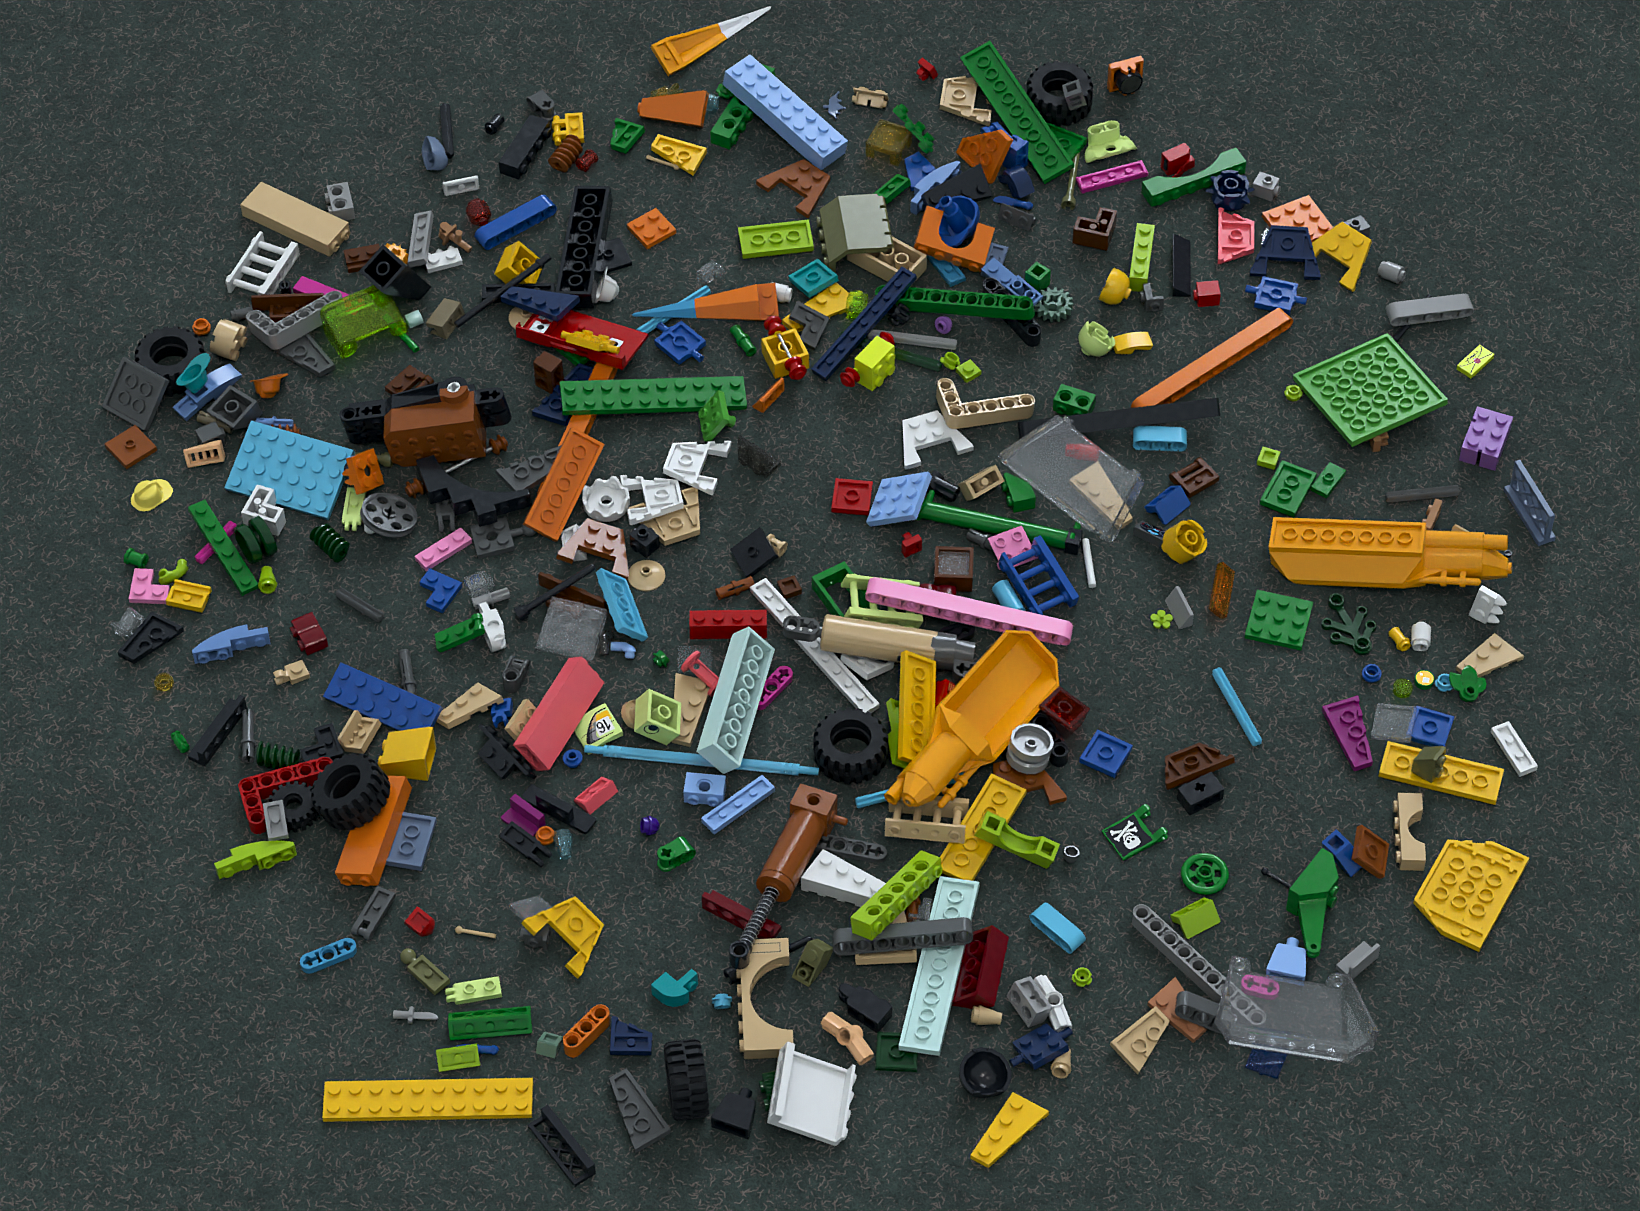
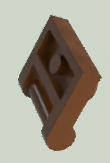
M409 365L385 386V391L392 395L410 390L419 381L421 383L415 388L433 384L434 380L431 376L425 375Z
M1198 457L1193 463L1178 472L1170 473L1169 479L1177 486L1181 485L1185 494L1191 498L1218 482L1219 475L1201 457ZM1197 468L1199 469V470L1195 471L1194 473L1190 474L1189 476H1187V477H1185V478L1182 479V477H1184L1185 475L1191 473L1192 471L1196 470Z

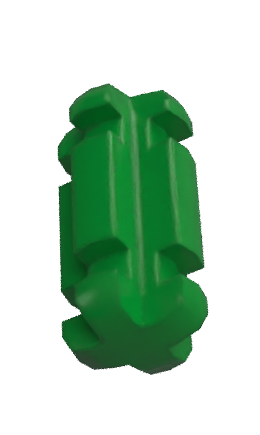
M177 730L171 734V739L174 740L180 752L185 753L190 749L189 744L184 736L180 734L181 732Z

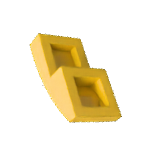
M1132 332L1114 337L1116 343L1113 348L1116 354H1132L1134 350H1151L1153 347L1148 332Z

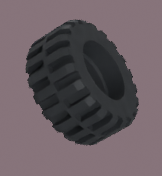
M1067 61L1047 62L1043 66L1037 67L1030 74L1027 80L1026 94L1045 122L1059 127L1061 125L1069 126L1073 122H1079L1080 118L1084 119L1087 113L1090 112L1093 99V81L1090 75L1082 67L1079 68L1077 64H1069ZM1079 79L1087 105L1070 111L1065 96L1057 97L1049 94L1051 91H1063V84Z
M165 326L163 327L164 329L160 330L157 328L153 330V333L146 334L144 336L145 339H141L135 349V362L170 380L164 394L168 396H173L176 393L178 395L184 394L187 388L177 385V378L196 356L205 353L203 343L194 332H190L186 328L180 329L179 326H173V328ZM170 356L184 358L181 362L171 366L157 364L160 360Z
M846 708L843 711L839 709L834 711V714L829 713L825 716V720L822 719L818 723V727L814 731L813 753L817 767L821 772L824 771L826 777H833V781L838 783L844 781V784H850V782L859 784L862 783V780L868 781L872 779V775L877 776L881 769L885 767L886 759H888V734L885 725L881 724V720L878 717H873L872 713L868 711L865 713L863 709L859 708L856 710ZM855 738L865 742L868 747L861 752L848 754L837 750L834 745L843 739Z
M352 753L351 755H342V758L334 759L333 763L327 764L324 767V771L318 774V779L314 781L313 789L311 790V801L317 812L331 827L338 830L360 828L364 826V823L371 822L375 815L378 816L381 812V808L385 807L387 803L386 798H389L390 795L389 778L379 765L366 754Z
M693 1038L667 1042L664 1044V1061L673 1119L684 1121L707 1117L709 1115V1097L700 1040Z

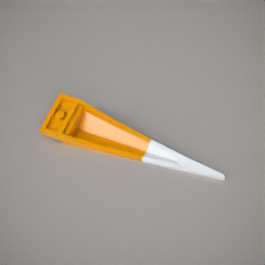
M769 6L714 25L666 37L652 44L650 48L666 74L670 76L689 66L769 11L771 7Z

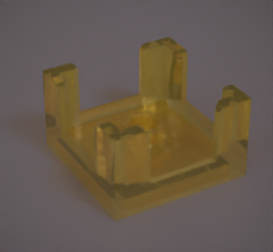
M879 119L866 141V156L874 159L876 150L890 155V164L899 166L902 161V150L905 145L909 149L912 144V133L905 126Z

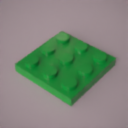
M1257 590L1245 632V639L1301 651L1313 601Z

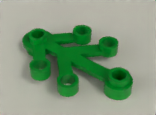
M902 103L897 105L893 112L920 141L918 146L926 154L934 151V144L932 142L935 139L928 132L922 136V132L926 129L925 125L920 121L914 125L907 115L909 110Z

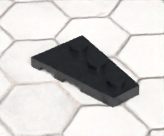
M151 612L119 649L118 655L135 664L184 632L182 626Z

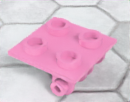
M1022 525L988 538L998 559L997 567L999 570H1001L999 567L1001 553L1005 552L1010 559L1030 550L1032 546ZM1033 556L1013 566L1017 567L1038 559V557Z

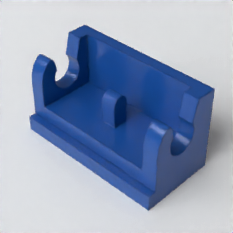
M1012 135V139L1016 140V142L1011 143L1002 165L1009 169L1020 164L1024 168L1028 165L1029 141L1023 140L1017 135Z

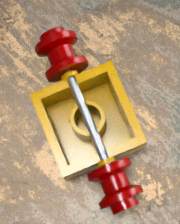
M769 316L764 322V327L768 330L769 336L761 339L762 354L774 378L777 379L789 375L793 380L802 379L807 369H809V353L796 328L786 331L785 326L781 324L782 321L779 316Z

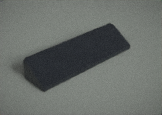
M1173 234L1172 296L1191 297L1190 240Z

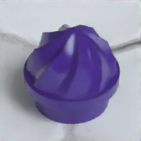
M651 816L641 818V833H646V835L650 836L659 830L660 824L656 818Z

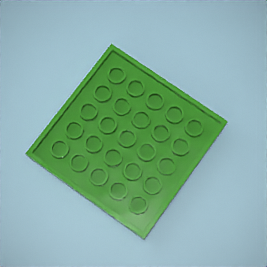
M1388 333L1293 374V380L1351 447L1448 404V399Z

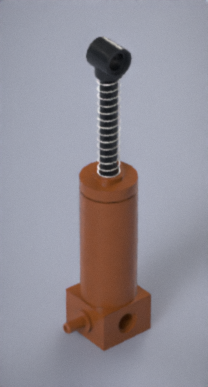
M800 783L790 802V817L757 878V889L763 894L759 900L760 903L757 904L758 907L755 908L740 939L733 942L729 947V962L733 968L740 970L749 965L750 954L753 949L752 943L755 942L767 918L766 916L769 914L768 912L771 911L772 904L776 901L786 902L791 898L822 836L827 837L828 834L830 835L835 823L847 825L848 819L837 815L836 794Z

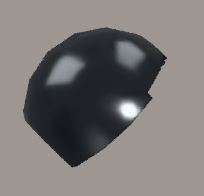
M980 1047L972 1049V1051L964 1056L960 1064V1082L962 1087L973 1097L990 1098L1004 1093L1011 1083L1012 1071L1008 1061L1001 1053L992 1048Z

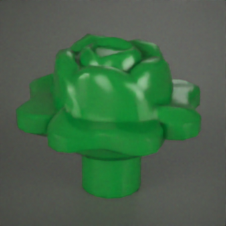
M723 84L718 85L716 93H718L719 97L729 99L734 96Z

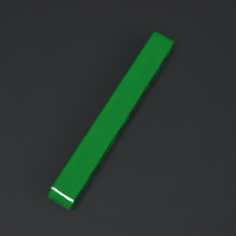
M881 285L876 288L875 296L881 291V289L885 285ZM909 287L895 303L898 305L901 302L909 308V311L1016 320H1030L1035 315L1033 301L1027 296Z

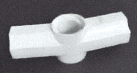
M1046 975L1035 977L1034 982L1048 1002L1056 1003V1005L1050 1004L1052 1010L1048 1015L1054 1031L1060 1032L1067 1027L1072 1029L1071 1021L1063 1004L1062 994L1055 990Z

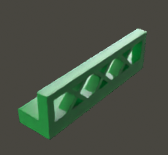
M531 1006L449 1013L450 1040L532 1033Z

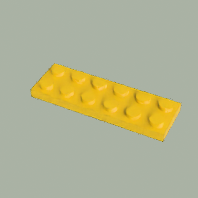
M907 650L901 652L898 759L910 763L928 743L927 739L930 735L935 714L936 661Z
M1390 741L1387 742L1378 777L1496 805L1504 769L1445 755L1447 758L1443 764L1444 771L1440 778L1436 777L1430 783L1411 772L1413 760L1422 749Z
M991 773L960 824L966 825L964 844L949 842L940 856L943 874L951 878L974 881L995 846L974 836L981 818L989 811L1006 819L1008 824L1025 797L1026 789Z

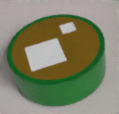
M1420 670L1415 675L1414 683L1419 689H1430L1434 684V675L1430 671Z

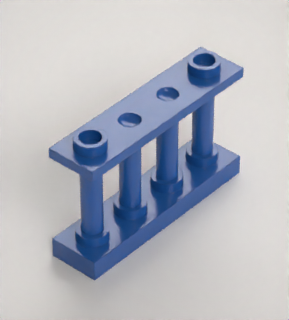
M1041 535L1034 538L1030 550L1009 559L1005 552L1001 553L999 567L1002 572L1007 574L1028 608V612L1043 615V611L1062 602L1067 603L1069 607L1077 605L1079 599L1077 592ZM1033 556L1038 557L1041 561L1040 565L1021 574H1018L1013 566ZM1043 571L1047 572L1051 577V580L1029 590L1023 582ZM1049 588H1058L1059 596L1040 605H1037L1032 597Z

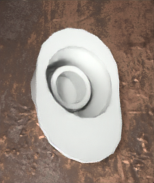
M607 267L598 284L595 303L598 301L610 302L619 293L617 282L606 275Z

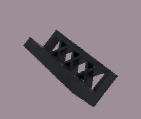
M239 695L236 700L231 698L228 700L188 754L189 760L204 767L207 765L241 719L242 711L247 710L244 696Z
M548 1104L541 1108V1117L528 1124V1128L574 1187L596 1174L595 1164ZM545 1122L548 1126L547 1133L538 1132L535 1127ZM549 1138L558 1139L560 1141L559 1148L550 1147L548 1145ZM561 1153L570 1154L572 1156L571 1163L562 1162L560 1160ZM573 1168H579L585 1174L575 1179L571 1173Z

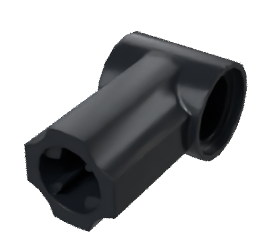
M932 470L930 472L932 478L927 492L929 493V490H934L935 494L950 502H954L960 493V487L945 480L940 472Z

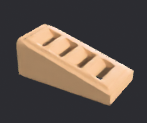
M221 440L183 450L188 468L223 462L225 460V452ZM208 450H209V452H210V456H209V457L207 456V452H206V451H208ZM198 452H202V459H200ZM192 453L195 455V461L192 460Z

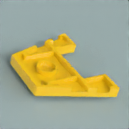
M1341 222L1312 242L1315 257L1322 251L1349 268L1339 283L1354 292L1372 241L1349 225Z
M574 896L554 905L550 909L525 918L521 924L535 936L548 923L577 952L565 967L578 979L584 971V967L590 958L592 949L598 940L604 924Z

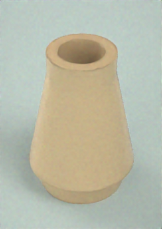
M981 1005L978 1007L973 1006L971 1014L972 1023H976V1025L1001 1024V1012H996Z
M1070 1049L1068 1052L1055 1058L1051 1065L1052 1074L1057 1078H1066L1071 1073Z

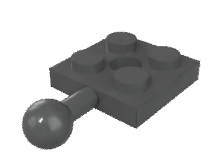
M507 517L497 519L498 522L479 527L476 524L470 526L478 559L515 551L512 537L523 534L530 537L536 531L525 525L510 530ZM491 536L497 537L493 541L488 540V538Z

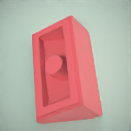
M600 777L573 801L591 815L614 796L618 790L612 780Z

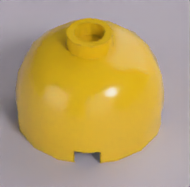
M1113 268L1107 278L1105 287L1101 291L1099 300L1106 304L1116 305L1121 303L1124 298L1128 299L1132 291L1129 288V277L1121 270Z

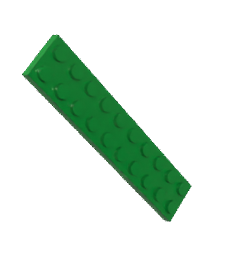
M991 41L960 57L961 62L1011 136L1017 135L1023 140L1029 141L1028 161L1044 184L1075 167L1073 161Z
M743 376L560 381L562 415L700 411L718 390L724 392L728 410L747 409Z

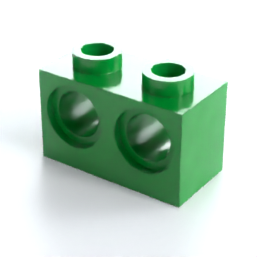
M1061 384L1053 399V411L1068 416L1092 413L1095 407L1096 395Z

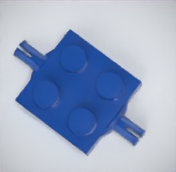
M1264 276L1258 287L1247 285L1245 292L1256 294L1255 308L1269 311L1281 308L1287 315H1290L1292 306L1295 303L1306 305L1307 297L1297 296V283Z
M683 321L671 327H667L663 322L657 324L656 327L663 333L654 340V343L680 365L690 357L695 358L698 362L703 361L704 356L698 351L706 346V340Z

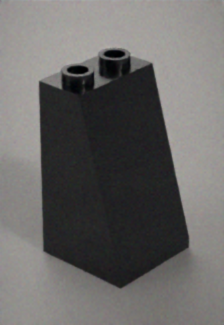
M384 244L359 271L386 295L420 300L431 288L425 280Z

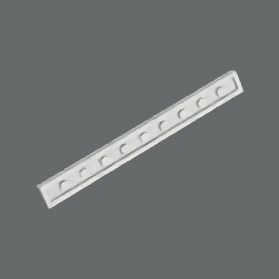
M766 578L750 587V592L782 627L783 621L787 616H800ZM788 625V626H787V628H789V629H795V628H796V627L793 626V625ZM820 637L813 642L794 640L856 709L859 708L863 709L865 713L867 711L872 713L880 708L879 702L833 652L821 651Z

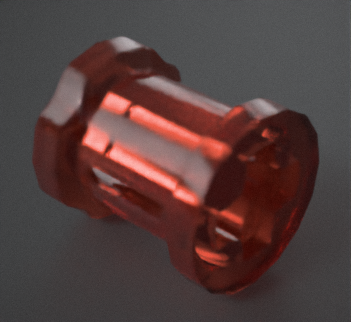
M587 149L584 152L585 154L575 161L578 169L587 172L589 167L598 161L597 154L591 149Z

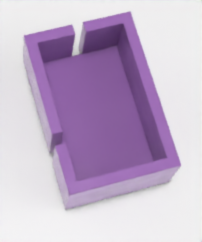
M1477 406L1461 447L1459 461L1475 465L1479 451L1482 452L1479 466L1495 471L1511 430L1513 416Z

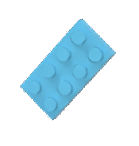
M600 568L596 572L598 584L602 588L603 597L608 604L609 613L615 623V629L619 633L628 635L633 639L645 641L648 636L627 580Z

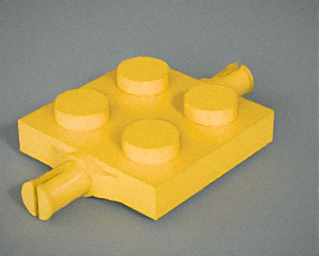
M589 330L575 331L574 333L562 331L561 338L566 339V342L595 351L612 352L618 354L620 351V347L614 346L615 341L609 340V336L606 335L596 336Z

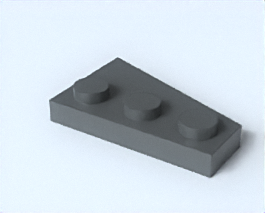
M308 333L283 348L275 350L278 354L318 377H322L335 370V364Z

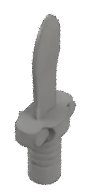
M413 1006L409 1007V1011H393V1019H408V1024H413V1019L438 1020V1016L434 1013L414 1012Z

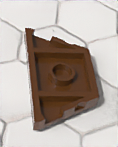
M1200 742L1165 756L1166 789L1169 790L1202 775L1235 763L1234 756L1231 754L1224 756L1220 754V750L1210 748Z

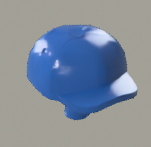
M965 196L942 197L935 207L944 211L939 226V235L945 244L954 248L973 236L976 225L979 223L980 210L977 203L971 198Z

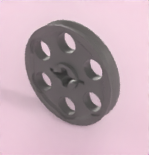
M375 493L368 496L363 501L360 510L363 523L373 532L386 537L406 536L414 530L417 522V512L414 506L401 496L391 493ZM378 500H382L386 504L379 503ZM396 505L403 506L404 509H400ZM366 508H371L375 512H370ZM389 510H390V517H389V520H387V518H388V512H389ZM403 518H408L411 522L405 521ZM373 521H378L381 525L375 524ZM391 526H396V527H398V528H400V529H399V530H396V529L392 528Z

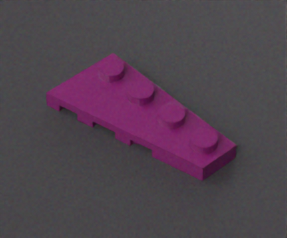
M1359 696L1322 706V712L1353 771L1372 766L1373 761L1366 737V728L1362 719L1363 715L1359 705Z

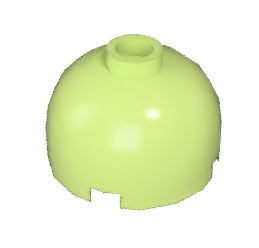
M1087 321L1078 336L1082 352L1088 356L1092 355L1095 357L1107 354L1114 347L1115 339L1113 336L1110 338L1107 335L1109 331L1093 321L1090 324Z

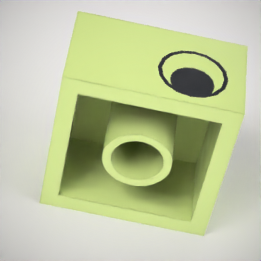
M648 689L636 699L634 732L664 745H668L680 735L681 702L651 689Z

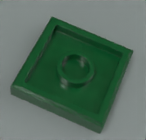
M877 1032L875 1070L917 1072L918 1053L899 1050L901 1033Z

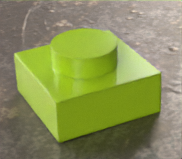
M971 359L956 367V373L966 383L981 375V370Z
M1262 447L1257 465L1275 470L1281 451Z

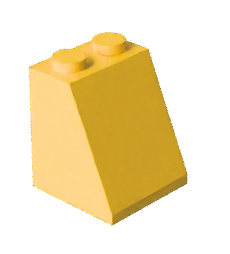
M433 727L389 732L387 740H384L382 744L383 755L379 756L378 765L387 776H406L409 779L428 781L436 752Z

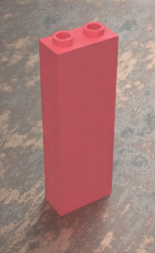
M582 656L568 658L513 744L536 771L550 770L604 684L599 674L590 667L587 660L582 658Z

